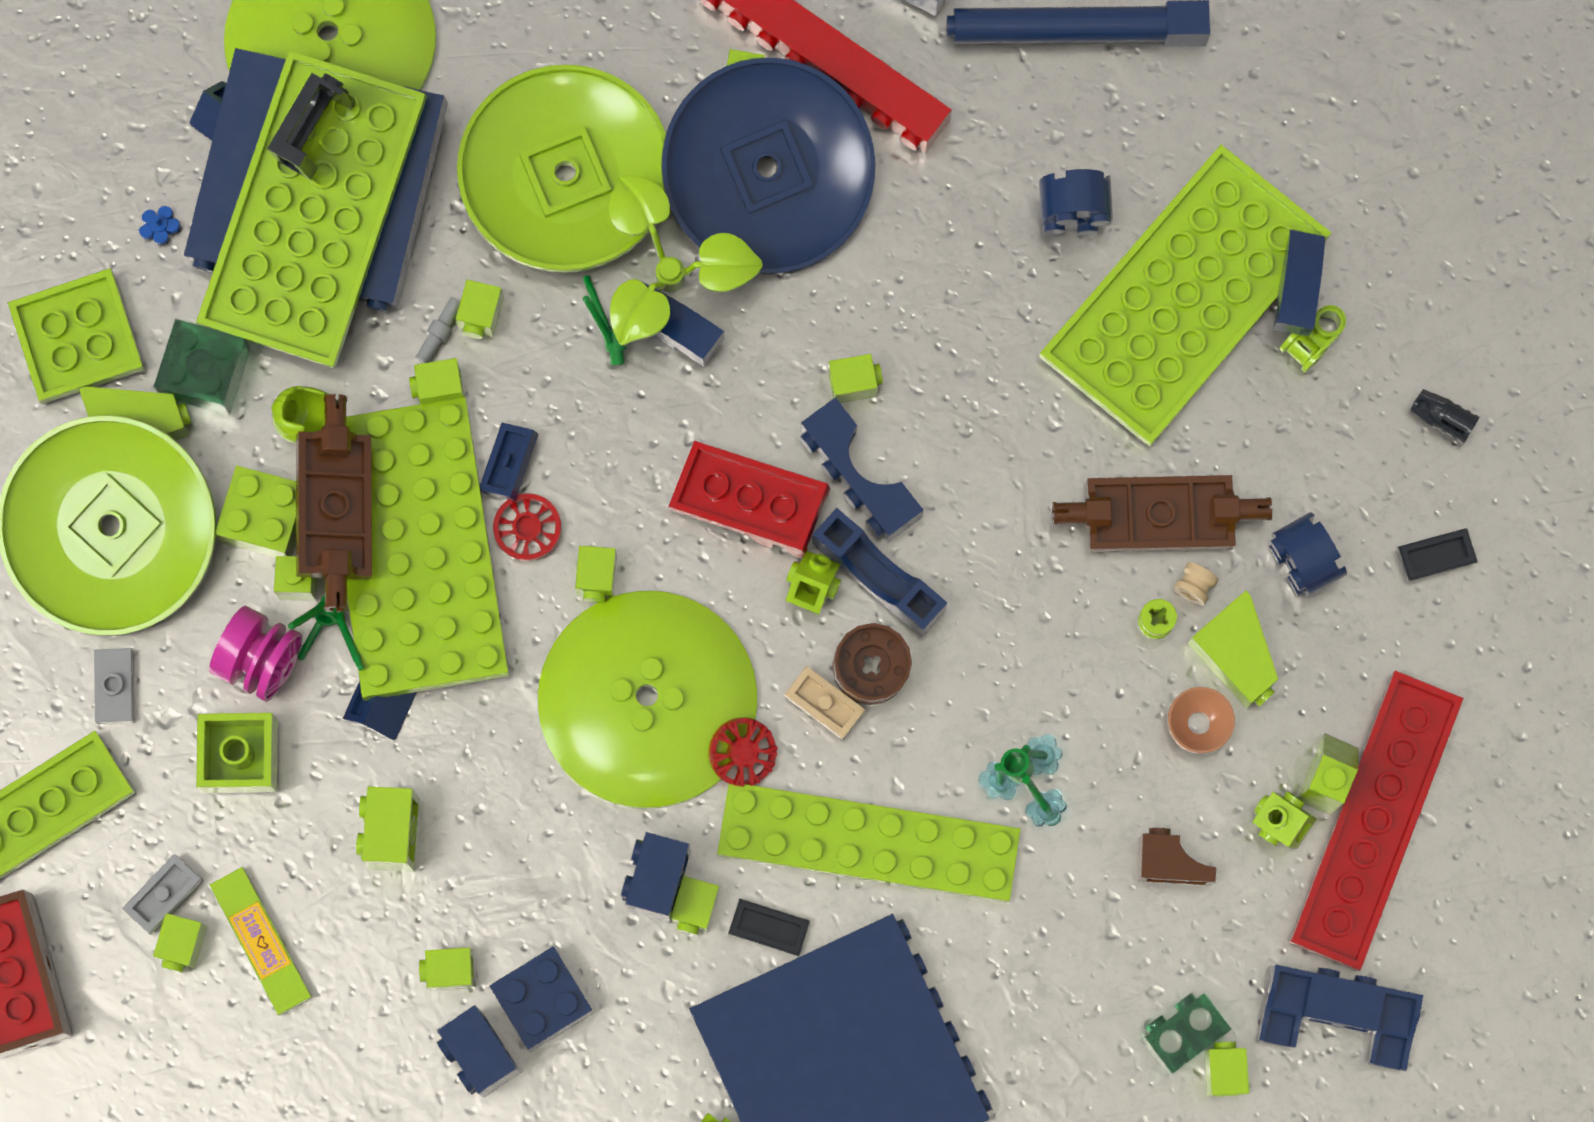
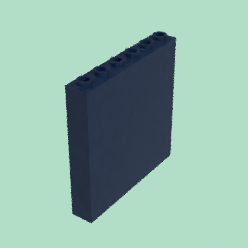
M235 48L184 256L193 262V268L207 272H213L286 59ZM414 88L409 89L425 93L427 99L359 300L367 302V308L380 312H387L388 307L398 309L448 106L444 95Z
M892 913L689 1008L740 1122H986L990 1119L987 1112L992 1110L991 1104L983 1089L976 1091L971 1077L976 1076L975 1070L967 1055L960 1057L955 1043L960 1041L959 1036L951 1021L944 1023L938 1010L943 1008L944 1005L936 988L928 989L922 976L928 973L919 953L914 955L911 953L906 941L912 938L903 919L896 921Z

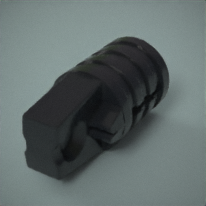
M1422 389L1411 407V411L1430 426L1440 430L1443 434L1449 435L1450 438L1456 439L1462 445H1464L1480 418L1478 415L1472 414L1471 411L1465 410L1462 406L1453 403L1450 399Z

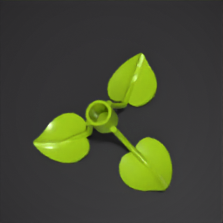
M633 175L621 176L616 180L609 201V216L615 228L627 235H640L648 228L658 254L659 262L656 266L657 283H651L647 288L640 280L630 279L622 283L612 296L610 304L611 326L621 346L651 337L659 333L668 323L670 318L668 299L664 294L654 291L655 289L676 292L684 285L685 277H690L695 269L700 268L699 281L704 288L714 292H727L751 281L763 267L761 259L742 239L729 233H718L707 238L699 249L701 261H695L687 268H684L679 259L666 257L654 225L668 219L670 215L668 197L656 183L644 177Z

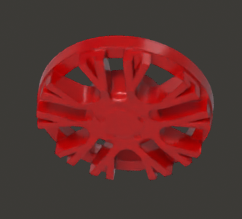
M524 493L519 494L516 501L506 500L500 506L494 517L493 533L498 546L505 554L516 560L531 562L546 557L558 544L561 535V520L558 511L549 500L540 495ZM531 500L542 504L539 512L535 514L529 511ZM523 501L526 512L519 513L517 502ZM508 508L512 509L517 515L513 521L502 517ZM550 510L552 515L540 521L539 517ZM555 523L554 534L543 531V527L546 524ZM499 526H512L513 530L499 531ZM510 535L515 536L516 541L509 548L502 541V539ZM541 535L551 541L547 546L538 540ZM520 541L525 543L522 554L517 553ZM533 542L538 544L541 551L529 554V545Z
M739 717L725 722L715 731L709 745V761L715 774L724 782L744 787V784L752 786L760 783L769 772H772V768L776 764L774 762L778 754V748L772 732L764 724L751 718ZM738 724H747V732L744 737L739 735ZM728 729L735 737L732 741L724 733ZM755 729H760V731L755 736L754 740H751L750 738L753 735ZM766 737L769 747L759 749L758 744L760 740ZM719 740L728 744L726 753H716ZM759 753L768 754V760L758 759ZM729 758L730 762L719 767V761ZM755 763H759L764 767L757 775L753 771ZM736 765L738 771L735 779H732L726 773L732 766ZM743 767H747L748 779L744 780Z

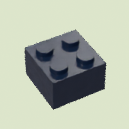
M649 832L645 833L644 840H636L631 857L632 865L636 866L633 877L626 875L621 892L622 901L626 902L625 905L628 912L671 923V915L691 854L689 843Z
M554 946L489 985L530 1053L594 1014Z
M476 1005L437 1030L441 1036V1039L436 1042L448 1061L451 1063L458 1062L462 1071L457 1073V1076L466 1090L472 1095L477 1092L485 1098L522 1073L483 1012Z

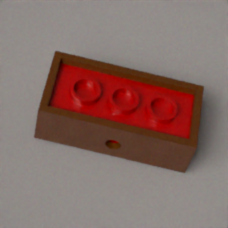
M24 889L0 896V1059L72 1036L33 894Z

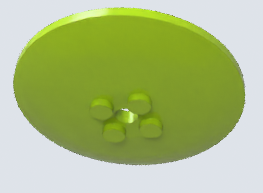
M232 0L225 23L224 51L229 71L235 48L286 59L290 50L396 85L422 90L434 62L436 25L429 0ZM325 26H334L338 29V34L334 39L325 41L319 38L320 30Z
M567 64L550 65L526 71L506 81L490 93L478 106L465 128L457 159V179L464 207L472 223L486 241L496 250L522 265L549 272H578L605 265L629 252L650 232L647 228L642 234L631 236L616 229L609 216V201L616 180L621 176L633 175L644 177L656 183L664 191L661 157L666 132L658 115L646 99L632 86L607 72L591 67ZM564 165L573 167L576 171L575 176L569 181L559 180L555 175L559 167Z
M91 416L72 420L55 427L34 441L19 457L8 474L0 496L1 558L9 577L20 594L32 607L53 622L71 630L93 635H120L139 631L159 623L176 612L189 600L203 580L212 559L216 540L217 521L212 493L203 472L193 457L180 443L162 430L145 422L120 416ZM109 514L117 517L120 523L118 532L113 536L107 535L102 529V520Z
M635 591L607 598L604 602H598L583 611L566 626L555 640L546 657L539 680L538 713L544 738L557 763L571 779L589 793L605 801L625 807L640 809L669 807L687 802L710 790L721 781L713 771L709 761V745L715 731L722 724L734 718L746 717L756 720L757 685L751 660L738 636L723 619L709 608L692 599L669 592ZM643 687H652L657 691L658 698L654 704L643 706L636 699L638 691ZM738 724L739 735L744 737L747 732V724ZM729 729L724 732L731 741L735 739ZM719 740L716 753H726L728 744ZM729 758L719 761V767L730 762ZM734 766L730 768L726 775L733 769Z

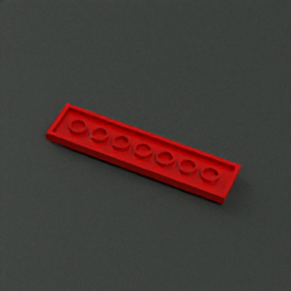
M1398 671L1392 673L1360 756L1358 771L1346 800L1340 808L1289 941L1290 944L1353 970H1361L1464 698Z

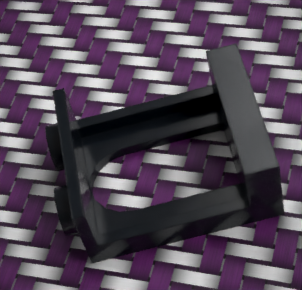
M311 73L267 148L279 163L309 180L312 179L318 167L301 150L332 99L350 110L354 107L348 97L349 92L343 88L344 84L324 73L322 78Z

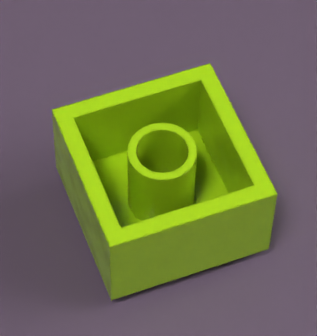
M236 465L215 531L216 537L223 544L275 558L276 556H293L296 546V481Z
M273 713L197 714V789L203 794L277 792L278 719Z
M367 786V796L360 797L359 818H363L364 833L357 834L356 855H360L362 862L369 869L414 872L420 798L412 788Z

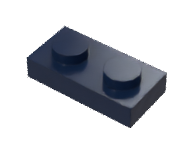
M502 422L479 486L480 491L487 495L516 501L539 434L532 429Z

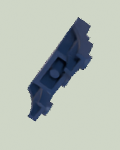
M1275 964L1272 966L1267 999L1263 1005L1257 1041L1296 1048L1301 1020L1372 1034L1367 1064L1407 1071L1410 1050L1420 1018L1423 995L1377 986V979L1355 975L1354 981L1340 978V972L1333 969L1318 968V972L1315 973Z

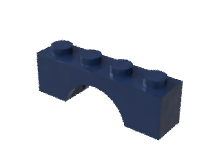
M836 397L801 422L800 431L802 435L799 436L801 442L811 454L815 451L824 461L821 467L826 475L833 482L837 479L846 489L843 492L844 497L853 509L861 508L868 517L865 523L876 538L882 536L889 543L922 518L923 508L902 482L886 485L877 484L865 479L856 471L850 459L849 447L857 433V424Z
M838 508L813 533V545L832 561L839 563L842 570L921 638L946 611L948 602L921 579L911 576L894 564L873 544L865 531Z

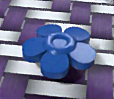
M168 206L160 207L158 215L154 210L149 209L142 214V220L145 225L139 228V234L145 240L153 238L156 244H165L169 241L168 233H177L180 229V223L177 219L173 218V210Z

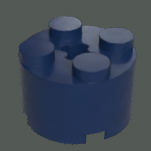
M1073 169L1066 170V177L1055 179V173H1052L1039 180L1041 224L1044 226L1045 234L1060 235L1065 233V231L1077 230L1079 236H1093L1099 234V227L1111 224L1113 209L1111 177L1109 175L1104 178V172L1099 170Z
M1312 512L1273 532V539L1270 540L1271 545L1268 546L1277 564L1285 563L1290 572H1288L1287 580L1297 596L1304 593L1309 597L1347 576L1345 566L1338 569L1335 560L1341 556L1328 532L1320 521L1313 525L1312 522L1315 515Z

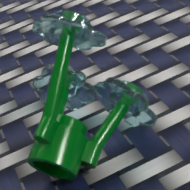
M1046 734L1040 739L1032 737L1029 739L1028 745H1024L1022 749L1013 748L1006 751L1000 763L989 762L986 766V771L979 775L978 783L983 789H987V796L991 799L1000 796L1004 800H1010L1016 794L1015 787L1019 786L1020 783H1024L1034 797V801L1026 806L1025 813L1037 827H1041L1044 824L1048 826L1057 825L1061 820L1060 813H1063L1067 808V804L1062 800V794L1059 790L1051 789L1045 794L1038 790L1031 779L1033 774L1040 775L1043 772L1044 774L1052 775L1058 770L1057 760L1062 758L1063 752L1060 748L1056 747L1057 742L1052 735Z

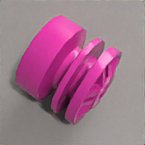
M245 605L233 615L219 638L209 664V673L231 685L237 683L246 673L243 690L249 694L257 690V698L268 702L276 695L290 676L302 644V634L294 629L286 633V626L280 622L275 624L266 634L268 617Z

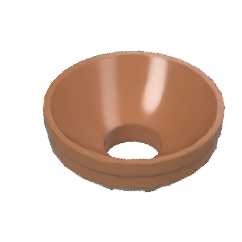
M1194 687L1183 691L1175 698L1168 712L1167 723L1173 740L1181 748L1196 754H1206L1220 749L1227 743L1235 727V716L1230 702L1224 695L1208 687ZM1195 713L1206 716L1209 721L1207 732L1203 734L1193 733L1188 727L1189 717Z

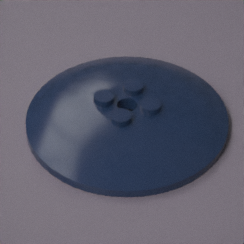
M767 57L739 61L725 66L703 79L689 92L675 111L669 123L662 148L661 173L663 188L669 200L670 210L683 232L699 248L707 238L718 233H729L739 237L761 259L763 267L759 273L764 274L784 273L810 266L824 259L840 247L862 220L868 207L875 181L876 165L872 137L868 125L853 99L840 85L821 71L797 61ZM770 157L775 161L777 169L772 177H764L759 174L757 163L760 158Z

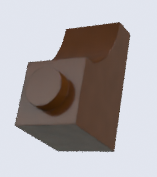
M1149 828L1148 833H1143L1139 837L1137 882L1212 886L1216 882V867L1207 866L1192 859L1182 848L1180 835H1171V829Z

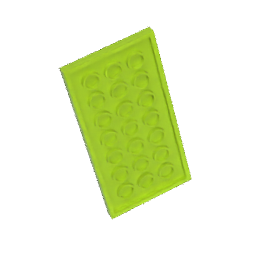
M289 50L196 323L335 369L427 95ZM311 73L321 78L326 73L344 84L343 88L349 92L348 97L354 107L350 110L332 99L301 150L318 167L312 179L309 180L279 163L267 148Z
M1220 144L1040 352L1039 357L1150 447L1277 299L1290 229L1325 236V242L1332 232Z
M466 397L346 416L347 426L350 427L351 432L356 435H371L372 577L370 580H347V596L353 638L364 665L362 671L358 670L363 700L366 701L375 696L390 697L508 677V664Z

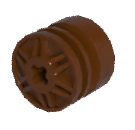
M876 623L859 625L846 633L836 648L832 664L834 680L841 692L856 703L865 705L885 703L899 693L909 678L912 665L910 648L902 635L889 626ZM866 658L872 661L876 658L879 661L877 666L879 673L875 674L873 671H870L868 674L864 673L865 663L863 659Z

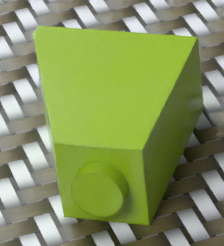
M87 386L79 389L88 417H127L150 424L170 435L175 440L190 436L187 425L192 423L188 407L186 403L179 404L174 394Z
M1245 590L1190 639L1188 645L1247 709L1254 702L1260 707L1275 693L1271 687L1276 683L1278 677L1251 595Z
M1324 733L1297 797L1303 800L1305 805L1327 815L1332 814L1342 806L1358 771V747Z

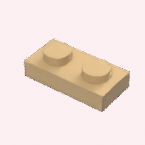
M808 666L804 668L784 694L785 698L841 740L845 739L865 712L863 707Z

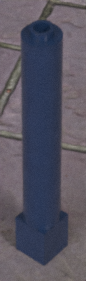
M1209 0L1166 1L1165 6L954 8L953 15H947L946 32L947 37H953L954 44L1164 42V47L1206 46L1210 37Z

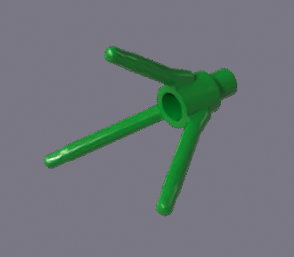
M585 275L583 281L589 296H584L583 302L604 338L605 351L609 352L610 365L624 364L623 350L627 349L626 345L621 346L618 343L590 277Z
M325 596L321 597L320 602L315 607L288 624V628L293 630L313 617L316 619L298 655L299 660L305 659L324 625L332 626L338 624L359 671L364 669L360 654L345 622L344 613L336 612V607L333 608V612L325 611Z

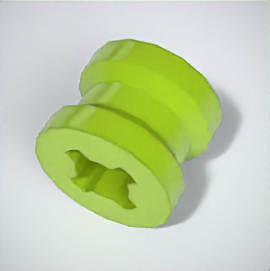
M1164 599L1149 601L1144 605L1138 616L1140 631L1144 636L1156 640L1165 638L1170 634L1177 622V613L1174 606Z

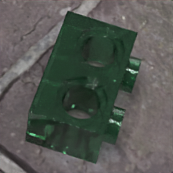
M1190 993L1174 1005L1178 1011L1168 1020L1161 1015L1145 1027L1148 1035L1142 1038L1141 1041L1167 1076L1176 1072L1232 1030L1205 993L1197 998L1193 993ZM1194 1010L1202 1011L1208 1018V1025L1203 1031L1194 1029L1190 1024L1189 1017ZM1165 1032L1174 1034L1178 1039V1048L1174 1053L1165 1052L1160 1046V1037Z

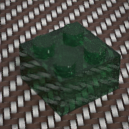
M175 319L154 388L158 393L174 394L178 402L230 416L251 348L244 338Z

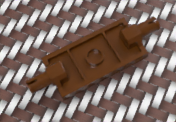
M328 394L324 396L325 426L320 431H298L296 435V577L325 579L324 610L333 612V608L336 607V612H344L348 610L347 580H370L372 577L371 435H356L350 431L346 420V395L339 394V400H336V394Z
M1232 475L1087 478V498L1085 502H1052L1053 525L1085 524L1088 527L1089 552L1234 549L1236 546L1235 527L1236 524H1239L1240 520H1272L1271 497L1239 499V496L1235 495L1233 491Z

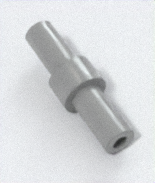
M450 298L438 320L433 319L427 329L428 337L415 357L420 363L429 362L440 343H445L452 331L450 326L456 318L460 301L456 298Z

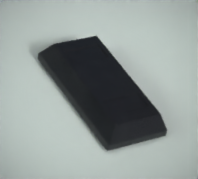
M1467 528L1397 547L1408 582L1478 563Z
M739 898L728 934L799 956L810 920Z

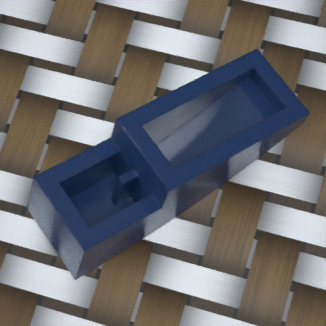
M1290 229L1277 299L1279 300L1273 330L1307 337L1313 331L1323 270L1325 236Z
M655 289L654 291L664 294L668 299L670 318L666 326L654 336L672 349H679L704 367L725 339L724 331L689 307Z

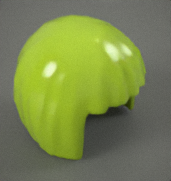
M292 386L279 393L271 406L273 425L279 435L288 442L296 444L298 431H320L323 427L322 420H325L324 396L329 393L306 386Z

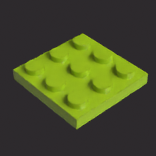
M111 268L7 302L32 382L41 404L78 393L80 388L86 386L96 387L145 370Z

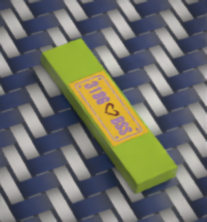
M240 867L209 884L276 1013L281 1016L313 998L245 869Z

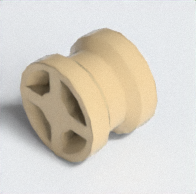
M1188 562L1183 569L1184 577L1181 580H1177L1173 589L1186 600L1204 606L1208 600L1207 593L1209 589L1214 588L1219 579L1208 569L1196 563Z

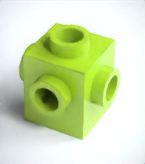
M807 551L801 562L794 561L789 570L786 581L791 583L785 601L820 614L827 598L834 600L842 581L836 578L840 564L830 560L825 555Z
M1286 791L1284 795L1272 792L1270 796L1265 795L1257 804L1254 810L1257 816L1252 823L1261 828L1258 834L1271 844L1277 846L1281 842L1289 848L1297 849L1317 818L1302 809L1305 802L1289 791Z

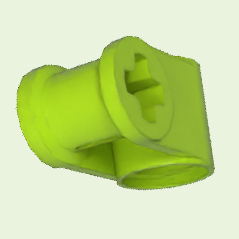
M1334 305L1321 307L1316 312L1314 329L1309 337L1291 334L1279 349L1282 352L1287 351L1302 365L1301 370L1307 373L1342 334L1347 321L1344 312ZM1322 318L1332 319L1336 323L1337 330L1332 332L1323 330L1319 320Z

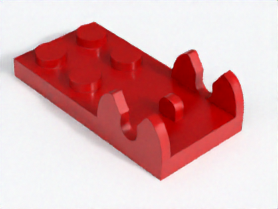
M694 441L668 507L671 511L750 536L757 543L765 547L772 548L774 545H777L793 556L803 558L808 550L807 546L831 488L828 483Z

